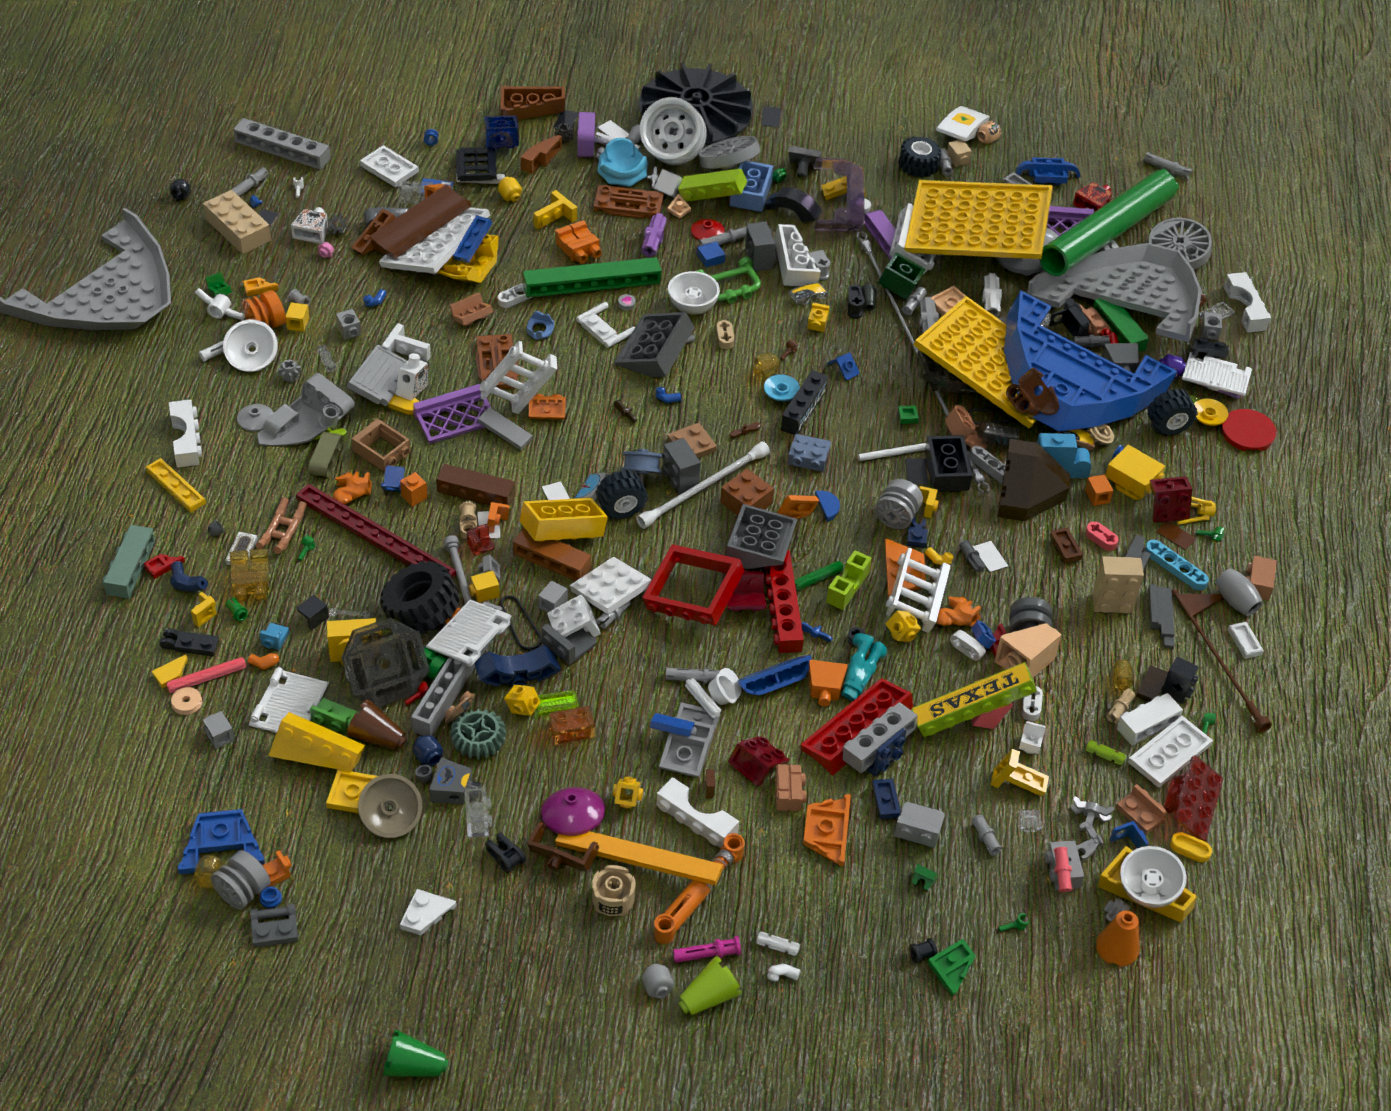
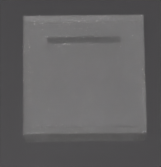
M1019 810L1020 831L1041 832L1040 810Z

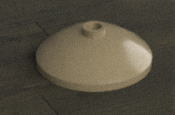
M384 774L372 779L363 788L358 800L359 816L364 826L373 834L383 838H397L411 831L418 823L422 813V798L417 787L407 778L396 774ZM390 804L392 811H386L385 805Z

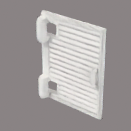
M1190 352L1182 379L1208 386V389L1218 391L1219 389L1245 396L1252 369L1246 367L1245 371L1236 369L1238 364L1205 356L1204 360L1195 358L1192 352Z
M469 600L429 642L426 648L464 662L470 667L480 658V651L496 634H502L510 625L512 616ZM496 618L502 619L499 625L493 623ZM467 649L473 652L470 656L464 655Z
M280 667L276 668L262 700L256 705L250 717L249 726L277 733L281 720L289 712L310 721L311 715L308 712H310L312 705L318 706L329 682L287 672ZM280 678L287 679L284 685L279 684ZM260 715L268 716L265 722L259 721Z

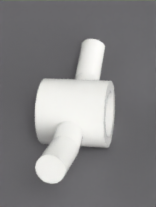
M200 288L194 292L204 302L209 304L207 311L212 317L220 319L226 314L232 318L244 320L245 314L229 308L231 301L225 295L217 294L213 299Z

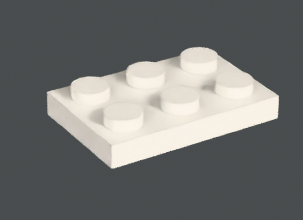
M384 145L360 160V166L394 187H397L419 172L417 165Z

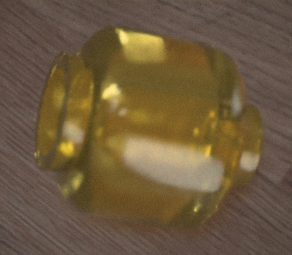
M766 352L755 357L752 368L756 375L759 374L760 377L767 378L778 372L780 362L775 354Z
M212 855L201 857L194 870L195 881L205 888L214 887L210 877L224 865L222 860Z

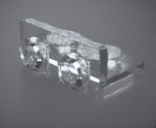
M399 182L398 202H421L425 199L424 186L432 185L433 182Z

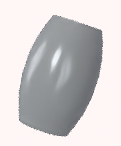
M1228 569L1217 578L1216 584L1221 595L1236 611L1245 616H1250L1262 606L1263 601L1258 590L1243 574L1234 569Z

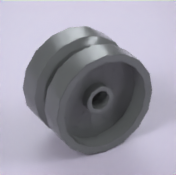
M1036 597L1021 598L1013 602L1010 607L1009 633L1045 623L1052 627L1053 609L1051 605L1045 600Z

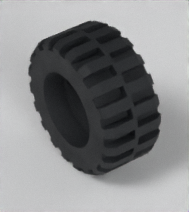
M422 561L418 564L413 563L405 569L402 568L398 574H394L389 582H386L384 585L385 589H382L380 605L395 630L406 635H417V633L422 635L429 630H435L439 625L442 626L446 623L445 620L452 617L453 611H456L460 595L457 585L443 565L433 561H428L427 563Z

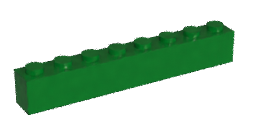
M657 257L527 270L523 271L522 284L526 298L660 284L662 270Z

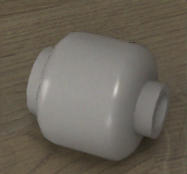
M650 965L642 975L645 990L650 997L664 998L673 989L674 983L669 969L663 965Z

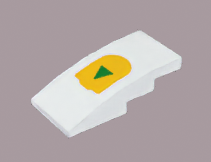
M960 106L940 123L936 131L967 141L975 138L979 126L988 122L990 116Z

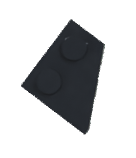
M1194 338L1192 355L1197 356L1198 352H1203L1209 357L1227 358L1229 346L1219 341L1216 343L1209 342L1206 338Z

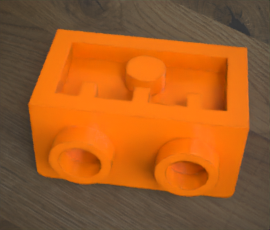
M536 394L529 401V419L565 420L566 397L558 394L552 396Z

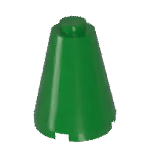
M394 1029L393 1040L387 1053L383 1076L440 1077L441 1072L446 1073L449 1059H445V1053Z

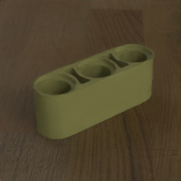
M329 432L322 433L309 463V474L327 478L330 476L342 448L343 435Z

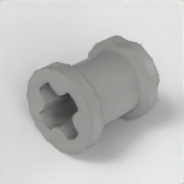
M293 289L289 293L287 301L289 303L307 304L309 307L311 298L307 295H302L297 289Z

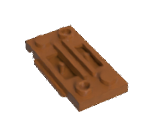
M599 185L593 211L598 212L600 210L609 215L632 218H652V216L661 212L664 193Z
M512 334L476 336L477 351L475 355L478 379L481 380V383L488 378L509 353L510 348L513 346ZM509 370L505 376L518 381L517 377H519V374ZM499 382L496 388L501 390L516 389L502 382Z

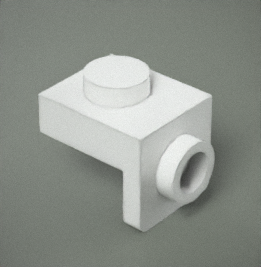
M1026 721L1019 749L1029 754H1039L1046 727Z

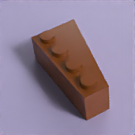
M501 86V123L565 112V86Z

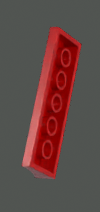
M881 678L800 744L801 751L815 759L833 776L847 764L843 760V747L845 743L853 740L862 729L868 728L876 718H880L890 707H894L899 702L912 710L914 707L912 693Z

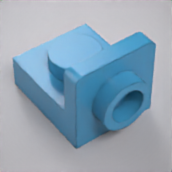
M270 623L266 631L261 630L259 633L261 645L270 649L280 650L289 635V628Z

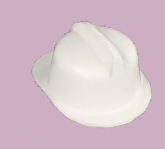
M729 668L722 669L708 685L711 699L719 705L733 704L742 692L737 682L739 680L737 675Z

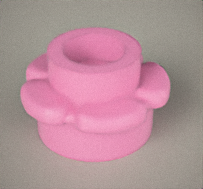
M324 242L318 246V252L323 258L332 257L334 248L331 244Z

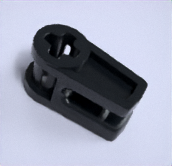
M849 285L847 295L848 316L853 319H859L863 316L865 300L860 285Z
M502 832L496 836L498 845L492 840L485 842L486 851L506 873H510L516 865L526 862L523 851L513 844Z

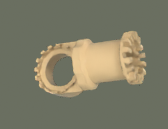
M466 501V503L463 502L459 506L461 512L460 534L463 539L471 540L476 538L478 534L477 517L475 515L476 505L471 501ZM468 528L473 529L471 532H465L464 530Z

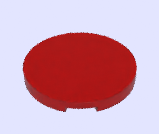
M1251 409L1231 411L1228 413L1227 420L1221 425L1225 440L1243 451H1246V449L1263 451L1273 444L1276 437L1274 423L1266 415Z

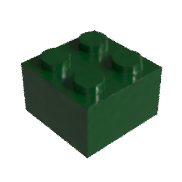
M896 252L886 266L878 283L885 289H889L899 297L907 300L926 269Z

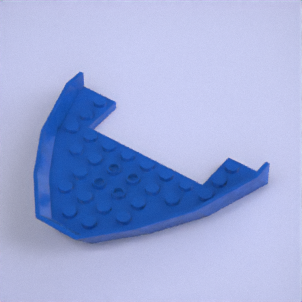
M1020 290L1007 314L1004 345L1012 384L1018 385L1020 377L1031 368H1036L1044 375L1041 379L1047 387H1053L1059 402V411L1056 414L1044 415L1040 413L1032 418L1057 431L1097 427L1135 415L1154 401V398L1168 390L1177 373L1176 370L1145 355L1135 374L1041 326L1040 324L1050 311L1051 306ZM1038 386L1035 389V395L1042 394L1043 387Z

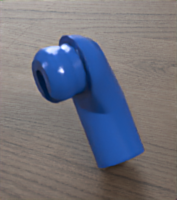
M380 289L375 297L372 298L371 295H366L363 297V301L368 307L380 305L387 293L385 290Z
M656 388L655 396L657 399L665 403L681 401L680 393L667 394L665 393V388Z

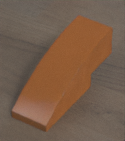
M557 135L548 138L527 150L520 157L521 170L532 174L539 165L546 167L562 149V136Z

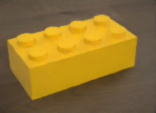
M592 498L523 501L519 522L534 541H559L561 539L603 537L608 516Z

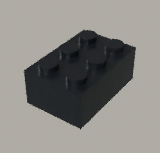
M964 435L927 436L925 456L932 489L938 490L937 492L969 491L972 472Z

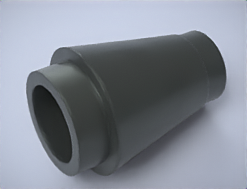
M866 284L861 287L865 300L864 308L870 311L875 308L877 290L873 285Z

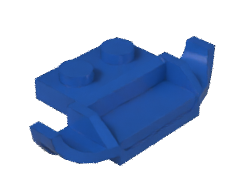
M1032 157L1030 161H1024L1019 164L1015 171L1017 175H1020L1023 170H1028L1029 176H1033L1034 182L1038 184L1053 183L1061 185L1062 183H1067L1068 171H1074L1077 177H1080L1079 169L1074 164L1065 162L1064 158Z

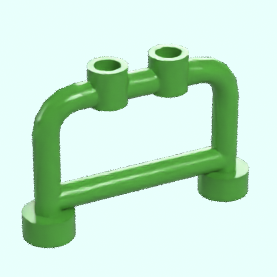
M744 257L739 261L738 265L740 268L711 275V277L719 281L748 273L754 285H743L734 291L728 289L723 294H719L717 301L727 300L729 304H732L741 295L744 299H749L753 295L752 292L760 288L761 281L753 270V262L749 257ZM701 269L695 271V272L705 273L704 270H701Z

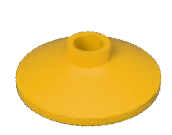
M1201 399L1194 403L1198 411L1196 417L1199 422L1215 426L1227 420L1228 410L1221 402L1214 399Z

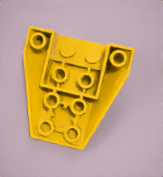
M486 234L469 263L455 260L451 256L436 273L464 282L481 283L497 261L498 235Z

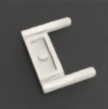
M603 302L577 316L576 321L581 323V326L600 343L604 344L606 348H609L629 337L635 327L633 326L617 335L614 329L596 315L609 307L607 302Z

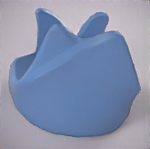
M535 311L528 321L526 331L535 340L547 338L552 335L554 321L549 314ZM543 323L546 326V330L543 333L542 331L534 333L532 330L534 324Z

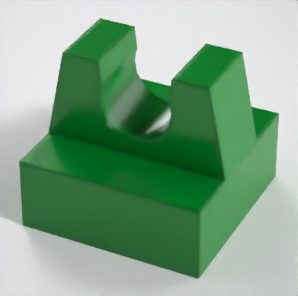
M917 864L912 883L917 885L919 880L924 879L926 882L924 889L929 891L932 885L936 883L939 874Z

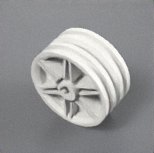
M668 97L656 101L645 111L640 123V136L646 149L658 160L670 165H681L693 160L703 149L706 141V125L701 115L690 103L680 98ZM668 115L669 118L664 120V116ZM680 115H684L685 119L680 120ZM657 129H660L659 135L655 134ZM675 130L677 131V132H676V133H677L676 136L673 135V134H674L673 131H675ZM693 130L692 134H687L688 131ZM680 143L684 144L683 149L679 148ZM668 144V147L663 149L662 146Z

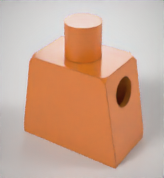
M810 660L808 670L810 696L817 698L819 705L829 706L831 700H839L848 664Z

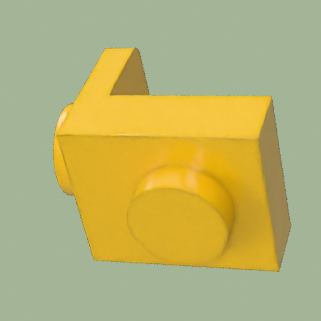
M919 486V490L923 495V503H926L924 517L931 518L933 511L936 512L939 501L936 500L938 490Z

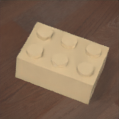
M1102 556L1092 592L1094 612L1133 613L1144 577L1141 558Z

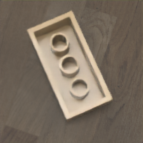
M230 190L203 203L205 219L242 254L271 241L270 225L234 191Z

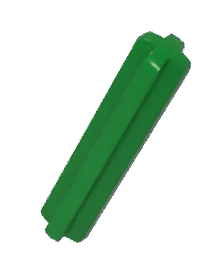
M836 561L795 579L796 590L803 589L843 571L844 565L841 561Z

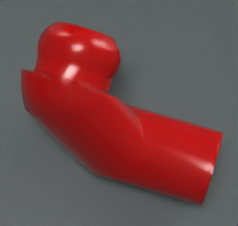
M1107 328L1101 331V336H1109L1110 344L1118 343V337L1114 332Z

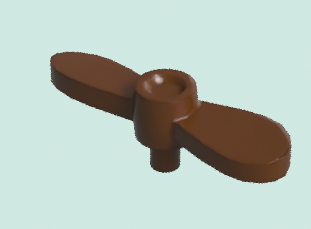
M754 422L748 426L745 423L741 429L731 431L729 436L737 437L741 434L747 435L748 432L757 431L760 429V423Z

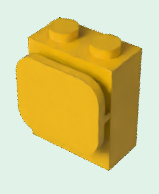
M1127 445L1108 464L1105 476L1115 482L1117 490L1132 499L1140 500L1147 493L1150 494L1152 492L1149 486L1150 480L1165 477V465Z
M376 618L327 621L330 662L340 661L345 667L373 665L376 659H379V651H382V639H378L381 638V626H377Z

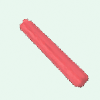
M240 657L168 681L166 683L167 689L170 693H173L180 688L191 687L246 668L244 658Z

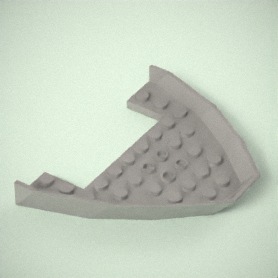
M124 208L122 209L124 220L102 235L104 242L122 253L47 304L23 288L6 300L0 297V313L45 326L86 330L137 329L171 304L170 275L161 246L135 213Z
M1144 243L1096 252L1062 276H1052L1046 271L1037 274L1029 281L1028 294L1056 308H1060L1066 302V299L1075 294L1094 300L1101 298L1117 306L1164 317L1165 319L1156 327V334L1189 343L1198 318L1202 290L1194 269L1180 250Z

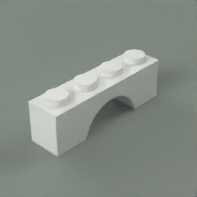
M1246 272L1227 274L1223 287L1228 297L1239 300L1247 306L1241 320L1247 333L1266 331L1271 321V316L1267 312L1264 302L1261 301L1258 291L1255 290L1252 280Z
M192 400L169 402L172 427L185 432L181 438L173 441L177 468L200 465L199 457H202L201 446H197V444H200L201 441L199 432L196 433L199 430L198 419L194 420V418L198 417L197 408L192 406Z
M672 777L657 793L656 805L661 811L669 813L679 823H684L694 833L708 839L712 845L721 848L724 838L728 834H738L739 821L725 811L705 814L695 810L688 802L689 788Z

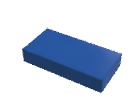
M655 713L650 727L690 737L695 722Z

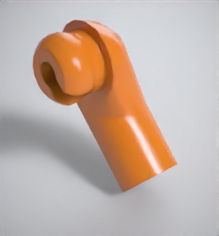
M270 653L263 657L251 654L248 658L249 664L263 670L273 667L279 662V656L275 653Z

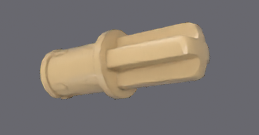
M1127 689L1119 699L1114 701L1113 708L1106 715L1110 722L1113 723L1114 721V723H1117L1120 716L1128 711V705L1135 697V692Z

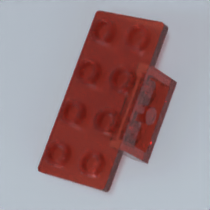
M1194 755L1191 757L1188 770L1173 777L1164 809L1169 814L1175 812L1173 819L1202 841H1206L1223 777Z

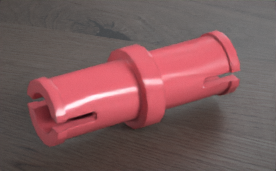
M1067 847L1054 848L1056 861L1054 871L1058 877L1059 892H1070L1073 890L1070 877L1072 867L1069 865Z

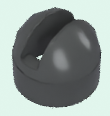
M216 519L208 525V532H210L211 536H219L225 532L223 526Z
M421 765L415 770L416 778L421 783H428L432 780L433 772L429 765Z

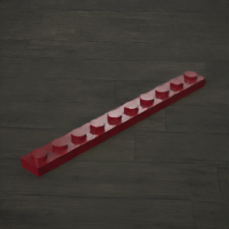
M309 483L296 494V500L305 502L308 507L406 565L418 564L422 561L426 563L433 561L443 565L452 578L456 575L454 568Z

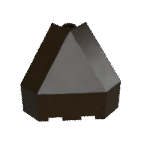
M1010 439L997 517L1027 521L1066 501L1070 486V474L1038 443Z

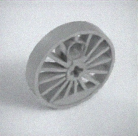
M739 136L710 144L699 152L700 165L703 168L730 169L738 163L753 158L759 154L761 149L757 138L754 136Z
M1171 218L1164 220L1151 230L1148 243L1180 250L1193 269L1206 263L1211 255L1212 239L1209 231L1202 224L1191 219Z

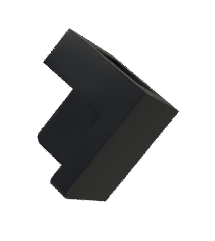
M312 595L297 607V611L307 618L308 628L311 630L329 618L327 604L315 595Z

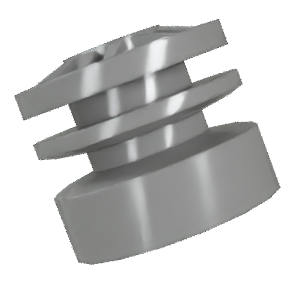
M905 479L891 480L875 505L876 516L882 523L893 529L907 528L923 503L922 492L916 485Z
M239 850L228 860V866L222 865L219 871L214 872L210 878L218 894L232 907L242 910L248 904L247 902L253 900V894L259 895L270 884V877L256 858L243 850Z

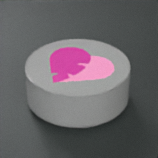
M624 294L619 297L618 306L620 309L628 311L635 307L636 300L632 295Z

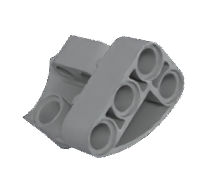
M315 373L302 385L301 395L289 406L284 404L267 418L263 429L257 434L259 445L287 446L309 442L328 428L336 427L338 420L354 408L355 403L349 395L320 373Z

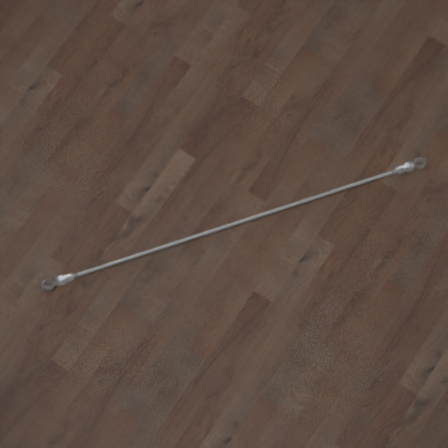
M862 231V236L865 239L859 238V232H857V241L860 242L861 248L870 257L879 277H881L882 274L873 257L871 243L867 239V234ZM885 289L946 416H948L949 412L918 348L913 345L914 340L890 290ZM969 459L974 477L973 480L978 486V492L984 495V490L979 488L980 485H983L987 488V494L989 495V485L985 483L984 475L981 474L980 470Z

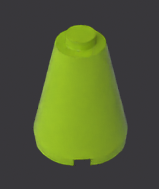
M718 956L708 963L679 996L681 1001L678 1002V1005L685 1014L689 1012L691 1015H694L742 994V991L738 989L740 986L728 967L722 968L719 963L722 960Z

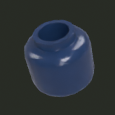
M426 735L420 736L415 740L412 752L422 765L434 766L440 762L443 748L434 736Z

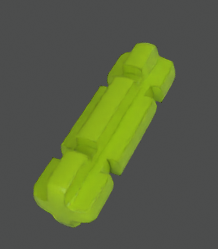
M1092 740L1086 746L1087 752L1092 754L1095 752L1097 756L1109 761L1114 760V763L1123 765L1126 759L1124 753H1116V750L1102 744L1099 746L1097 742Z

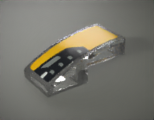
M810 283L794 288L788 294L796 304H810L813 298H826L828 292L820 283Z

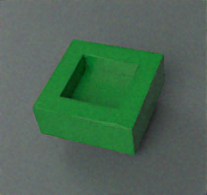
M916 405L898 406L900 424L918 423L919 417Z

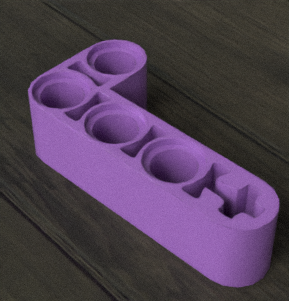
M579 112L578 157L594 158L595 112Z

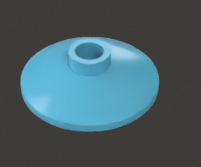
M782 374L769 377L764 384L765 393L777 401L792 400L800 389L797 380Z

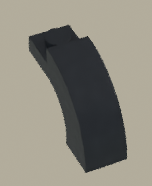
M782 187L778 193L770 195L765 203L767 209L788 208L798 215L801 222L815 221L822 212L820 206L812 197L801 190L791 187Z

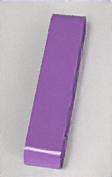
M882 210L864 214L865 226L891 260L893 257L889 254L896 229Z

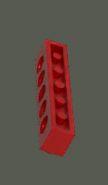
M787 550L783 565L763 567V570H767L765 584L769 585V588H767V598L771 600V603H769L770 615H773L771 626L772 630L776 632L774 634V645H778L779 653L802 652L804 641L790 550Z

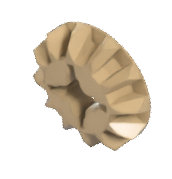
M1107 424L1091 427L1087 430L1091 434L1090 437L1094 438L1095 442L1098 441L1100 445H1109L1114 440L1113 431Z

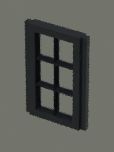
M492 147L456 149L457 180L494 181V179H497L495 149H492ZM465 155H474V157H465ZM478 155H487V157H478ZM466 163H475V165H466ZM478 163H487V165H478ZM466 171H475V173H466ZM478 171H487V173H478Z

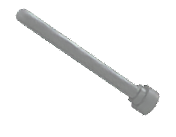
M451 535L443 540L445 550L451 554L464 603L466 604L472 598L458 554L459 540L456 536Z

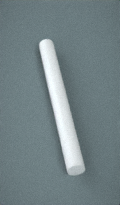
M926 443L858 454V460L865 461L924 451Z

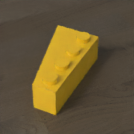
M289 712L280 722L268 756L352 772L359 763L365 745Z

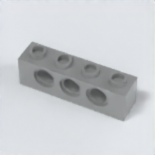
M900 702L894 707H890L884 715L876 718L868 728L862 729L858 736L845 743L843 747V760L859 773L864 772L874 763L876 750L902 728L906 729L905 737H907L917 728L918 715Z

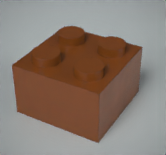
M746 469L721 487L720 503L736 515H739L743 504L765 510L773 504L774 488L749 469Z

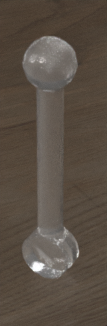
M336 608L329 609L330 616L337 614L363 616V618L370 616L368 611L353 612L336 610Z

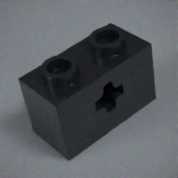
M1177 656L1169 668L1161 694L1168 693L1175 701L1181 704L1184 703L1186 698L1190 699L1195 690L1192 686H1195L1199 679V675H1197L1199 666Z

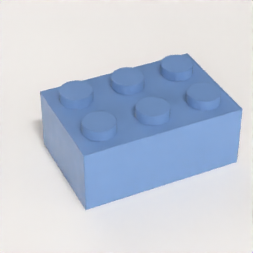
M751 161L741 162L738 169H742L747 179V184L742 194L730 196V206L762 212L772 183L773 165Z

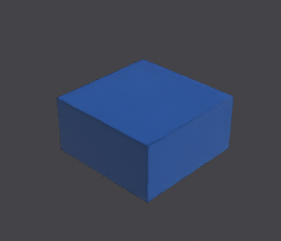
M717 242L697 247V256L706 268L725 262V253Z

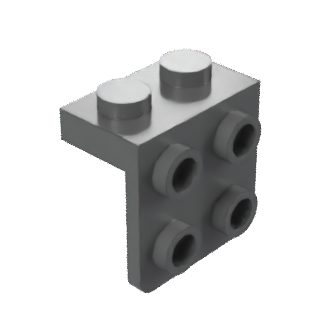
M548 623L542 627V643L568 665L572 664L596 645V639L582 628L564 637Z

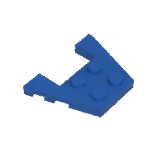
M242 809L198 813L190 834L188 846L185 847L183 859L178 865L179 874L199 872V853L244 848V851L256 858L261 865L265 864L263 854H261Z

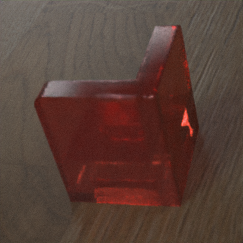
M487 524L466 531V541L474 556L495 549V545L489 536V526Z

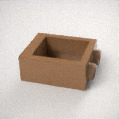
M376 419L351 438L353 452L385 472L386 466H395L396 463L411 453L410 439L379 419ZM380 437L396 447L384 457L369 447Z

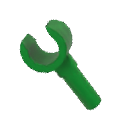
M1218 526L1214 531L1197 530V534L1212 536L1213 540L1220 541L1224 536L1223 532L1225 529Z
M309 535L302 539V545L305 547L297 558L299 561H302L309 550L315 548L314 539Z
M1205 713L1202 719L1203 733L1207 734L1209 725H1215V713Z
M1020 913L1015 921L999 926L998 929L999 932L1011 928L1023 931L1027 928L1030 921L1023 922L1027 915Z

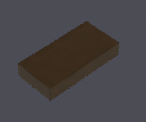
M1150 665L1136 697L1151 702L1156 696H1159L1168 672Z

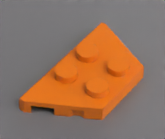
M885 539L887 598L893 591L899 569V564H897L901 553L905 554L909 548L889 539ZM912 549L910 559L925 565L924 554ZM907 566L906 573L926 581L925 573ZM903 581L902 587L911 591L923 589L910 582Z
M846 794L844 798L835 801L828 799L822 803L807 805L803 845L840 866H844L851 794Z

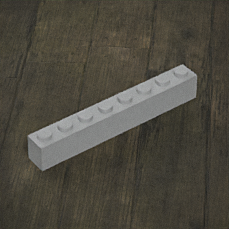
M483 602V605L502 611V607ZM496 618L493 623L499 625L502 619ZM491 639V640L488 642V644L480 651V652H481V656L484 654L485 650L487 649V647H488V645L490 644V642L492 641V639ZM467 649L464 655L470 656L473 652ZM451 657L447 659L411 716L412 732L422 736H433L443 720L445 712L451 707L474 670V664L468 667L459 660Z

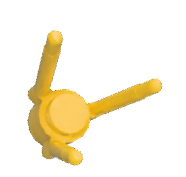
M1192 497L1191 501L1199 504L1191 503V507L1197 508V512L1201 514V517L1178 521L1177 524L1181 525L1202 520L1209 521L1210 517L1215 515L1216 504L1212 501Z

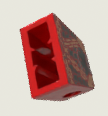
M1091 183L1075 192L1073 205L1077 208L1094 209L1095 212L1111 201V188L1108 185L1100 186L1096 183Z

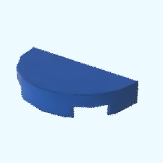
M815 491V496L819 500L818 503L826 521L833 520L840 510L838 498L827 491Z

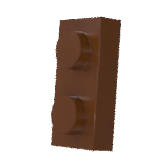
M1068 527L1050 531L1049 536L1064 563L1082 560L1083 554Z

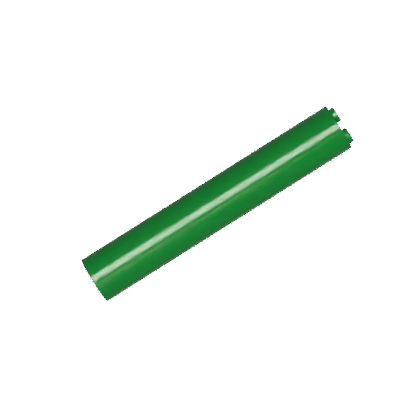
M1165 169L1153 172L1043 247L1042 259H1039L1042 268L1052 276H1062L1173 199L1179 189L1178 183Z

